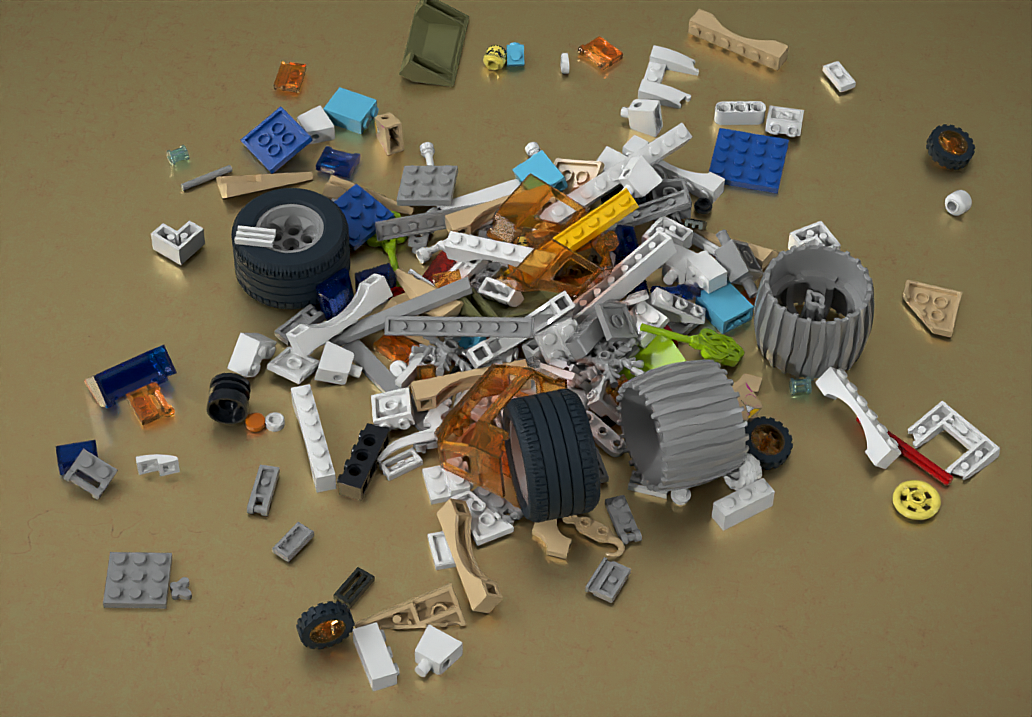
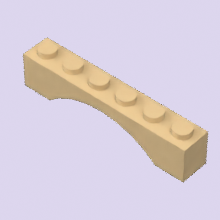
M699 9L689 20V34L777 71L787 60L789 46L775 40H754L738 36L724 28L713 14Z
M545 183L445 215L446 229L448 233L453 231L473 235L482 225L500 216L518 213L541 215L547 207L556 202V199L548 184Z
M523 359L411 382L412 396L417 412L435 409L449 397L469 389L496 388L512 393L531 389V375L526 360Z
M450 498L437 512L440 525L472 610L490 613L503 597L497 582L484 575L474 558L471 545L472 516L466 501Z

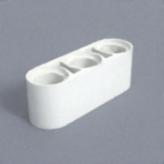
M760 101L718 102L715 106L714 121L719 125H759L764 122L766 105Z

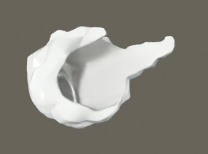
M747 452L745 453L747 458L743 465L723 476L726 484L736 491L760 480L763 471L760 461Z

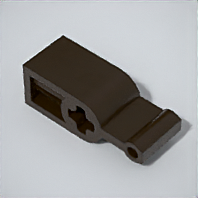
M593 247L575 253L569 262L560 263L554 278L557 281H561L562 278L567 276L578 279L596 273L603 258Z

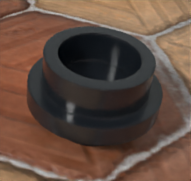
M699 198L694 204V210L699 214H708L712 210V204L707 198Z

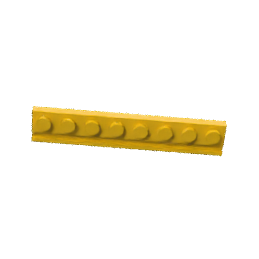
M625 188L537 249L556 253L558 262H560L639 208L628 189ZM514 266L509 267L503 272L506 279L519 289L536 278Z

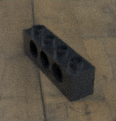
M367 423L365 429L360 431L358 443L353 445L351 457L345 462L344 472L339 474L336 485L339 486V495L362 501L378 468L379 462H377V458L389 445L390 429Z

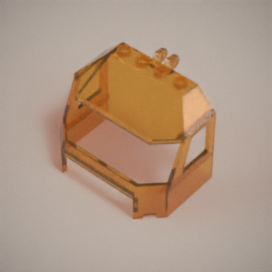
M530 173L495 211L492 218L495 220L492 229L488 228L486 236L496 241L518 245L524 227L557 232L556 235H558L590 212L580 203ZM551 197L557 198L576 210L564 224L534 216ZM611 230L606 234L602 232L576 251L569 249L567 246L546 235L517 267L507 264L509 269L507 276L499 275L496 279L519 292L541 290L560 294L566 291L570 298L579 297L612 273L614 267L609 251L615 250L619 245L617 234ZM593 247L603 260L599 267L577 253ZM570 259L593 272V274L578 279L567 276L562 278L561 281L551 280L555 273L566 262H569Z
M492 363L435 430L434 437L440 467L504 498L505 487L501 460L504 451L500 449L503 441L509 439V432L490 423L513 397L529 396L519 391L529 379L535 381L536 394L568 389L567 379L541 368ZM510 375L516 376L510 383ZM499 395L478 419L469 444L446 441L452 433L456 437H461L464 433L463 428L468 429L470 427L471 411L482 398ZM445 450L467 455L470 458L471 474L447 463Z

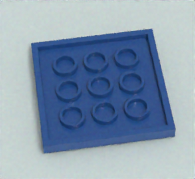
M719 128L709 172L724 178V185L778 194L789 139Z

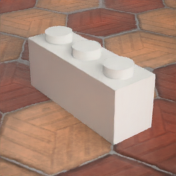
M762 478L713 503L712 518L724 531L772 507L775 491Z
M377 622L353 629V642L372 691L396 685L397 675H400L397 663H393L391 660L393 658L390 646L386 647L384 630L379 629Z

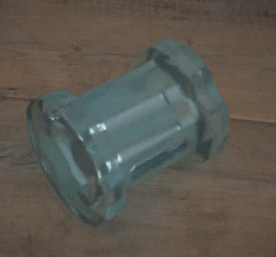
M181 145L180 148L172 151H166L167 158L172 166L178 161L189 160V153L185 145Z
M810 377L797 380L790 378L789 387L791 395L804 392L811 394Z

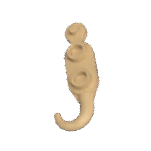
M573 515L562 518L563 522L574 524L580 533L598 542L612 543L618 547V550L614 553L606 552V556L615 558L623 554L625 550L624 543L607 526L589 517Z

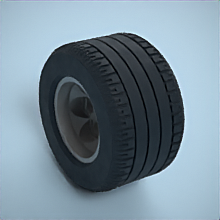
M301 188L277 189L254 198L237 214L231 233L235 273L243 290L256 301L279 309H303L309 304L317 305L326 301L344 285L350 270L348 223L340 207L326 196ZM238 225L276 229L273 248L235 244L234 239L238 231Z
M559 389L509 400L503 409L504 442L512 483L524 516L532 522L539 523L588 513L594 510L600 500L599 465L589 419L578 394L570 389Z

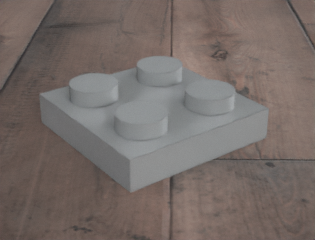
M598 303L594 306L607 341H628L631 338L634 340L639 338L626 303Z

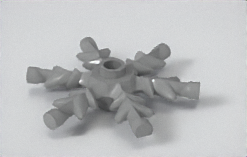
M423 336L424 339L429 340V343L436 345L437 348L424 344H419L420 347L412 346L411 348L412 353H423V356L429 354L432 356L437 354L439 356L436 359L438 362L434 363V366L438 367L436 370L437 376H443L444 370L450 371L451 361L455 362V366L459 365L461 372L473 370L471 369L473 368L471 364L467 363L465 359L458 357L460 355L468 358L466 356L467 350L472 348L468 347L464 350V347L459 349L458 341L461 340V337H444L445 340L442 342L440 337Z
M631 338L626 344L620 343L618 349L614 348V352L608 351L609 347H607L608 342L602 343V339H600L593 347L594 353L598 354L596 357L589 355V357L584 356L581 359L575 360L572 355H569L568 360L571 363L577 362L576 365L585 364V366L595 364V366L587 367V370L581 371L579 374L582 376L575 379L576 383L581 385L587 378L592 380L594 374L598 375L600 370L602 376H605V382L609 380L612 388L618 387L619 384L616 378L621 376L616 373L618 370L615 369V366L619 365L621 368L625 366L630 370L632 366L637 368L644 367V361H635V357L617 359V357L624 356L625 353L632 351L630 347L636 345V341Z

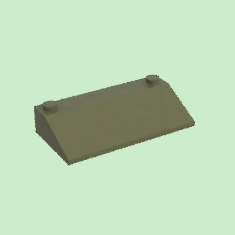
M420 0L415 8L399 75L413 82L453 87L469 16L439 0Z
M538 278L537 288L520 291L524 300L517 307L490 299L484 300L474 288H472L473 293L456 300H461L464 303L458 314L460 317L523 318L563 291L567 292L573 302L580 295L565 278H562L561 281H557L555 278L553 281Z

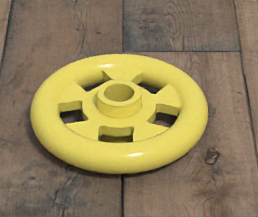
M910 480L903 482L897 486L893 493L895 508L909 519L925 520L931 518L938 512L941 506V499L937 490L923 481ZM910 488H917V490H914V491H912V492H910L909 489H910ZM928 492L932 498L927 499L925 493ZM901 495L907 496L906 501H901ZM926 504L931 507L927 511L923 509ZM910 506L911 508L917 509V510H916V512H914V511H911V510H909V509H907V508Z

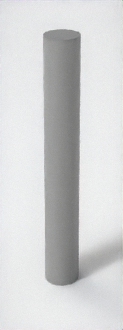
M228 165L182 183L181 188L184 191L232 172V167Z

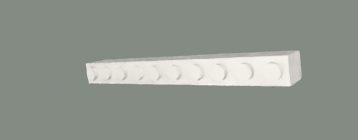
M680 123L547 207L539 217L547 224L550 231L622 186L619 182V177L632 156L642 155L653 166L686 145L692 138V135L684 124Z
M659 229L573 302L576 307L566 316L571 317V319L574 318L578 325H580L587 316L596 312L594 306L598 303H604L607 300L620 301L677 253L672 237ZM530 338L521 345L527 361L531 364L533 361L546 364L535 338Z

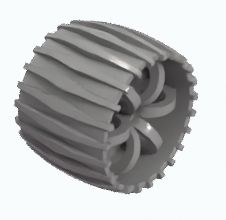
M804 243V246L800 247L794 245L786 252L784 250L779 252L778 257L770 261L761 278L754 306L755 336L757 346L761 349L763 358H767L770 361V365L773 368L775 366L779 368L781 373L795 375L796 379H799V377L809 378V381H814V378H820L829 367L849 370L862 354L873 324L875 306L874 287L867 267L864 268L861 265L860 259L850 256V252L840 251L834 245L833 248L823 246V243H819V245ZM803 302H805L802 312L799 315L793 303H798V305H802ZM831 308L836 310L837 314L845 316L842 319L835 318L834 321L826 322V317Z
M691 360L664 365L630 379L619 388L618 393L620 395L616 397L619 406L616 407V413L620 414V419L617 420V425H621L623 433L619 436L620 439L624 438L627 447L623 449L624 453H629L630 455L629 465L635 467L637 470L634 472L635 476L642 478L641 484L647 486L648 490L654 492L673 491L698 486L732 472L742 466L747 456L745 453L749 451L746 441L749 440V434H745V426H748L747 420L743 421L741 413L745 409L744 406H739L737 398L740 397L739 392H734L732 388L733 380L727 379L726 375L728 372L725 369H720L721 365L718 362H714V360Z

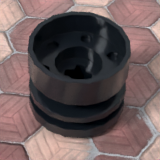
M222 373L212 378L206 409L210 418L222 424H237L246 419L251 392L250 382L245 377L235 373Z

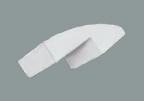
M153 454L135 457L139 475L159 471L161 477L180 472L176 456Z

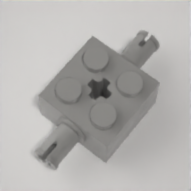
M662 173L658 174L663 181L649 192V198L652 201L687 189L688 192L685 179H668L666 173H663L664 178ZM691 207L666 215V217L683 225L681 219L691 218Z
M725 229L719 231L716 237L722 246L714 251L717 256L716 261L727 271V280L730 283L743 285L749 298L756 297L758 288L754 281L764 273L748 243L731 239Z

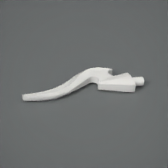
M448 398L437 408L429 410L423 424L424 427H430V429L392 442L382 451L377 458V462L380 463L388 455L405 446L436 440L445 435L451 426V419L448 421H443L442 419L451 414L449 408L452 404L451 399Z

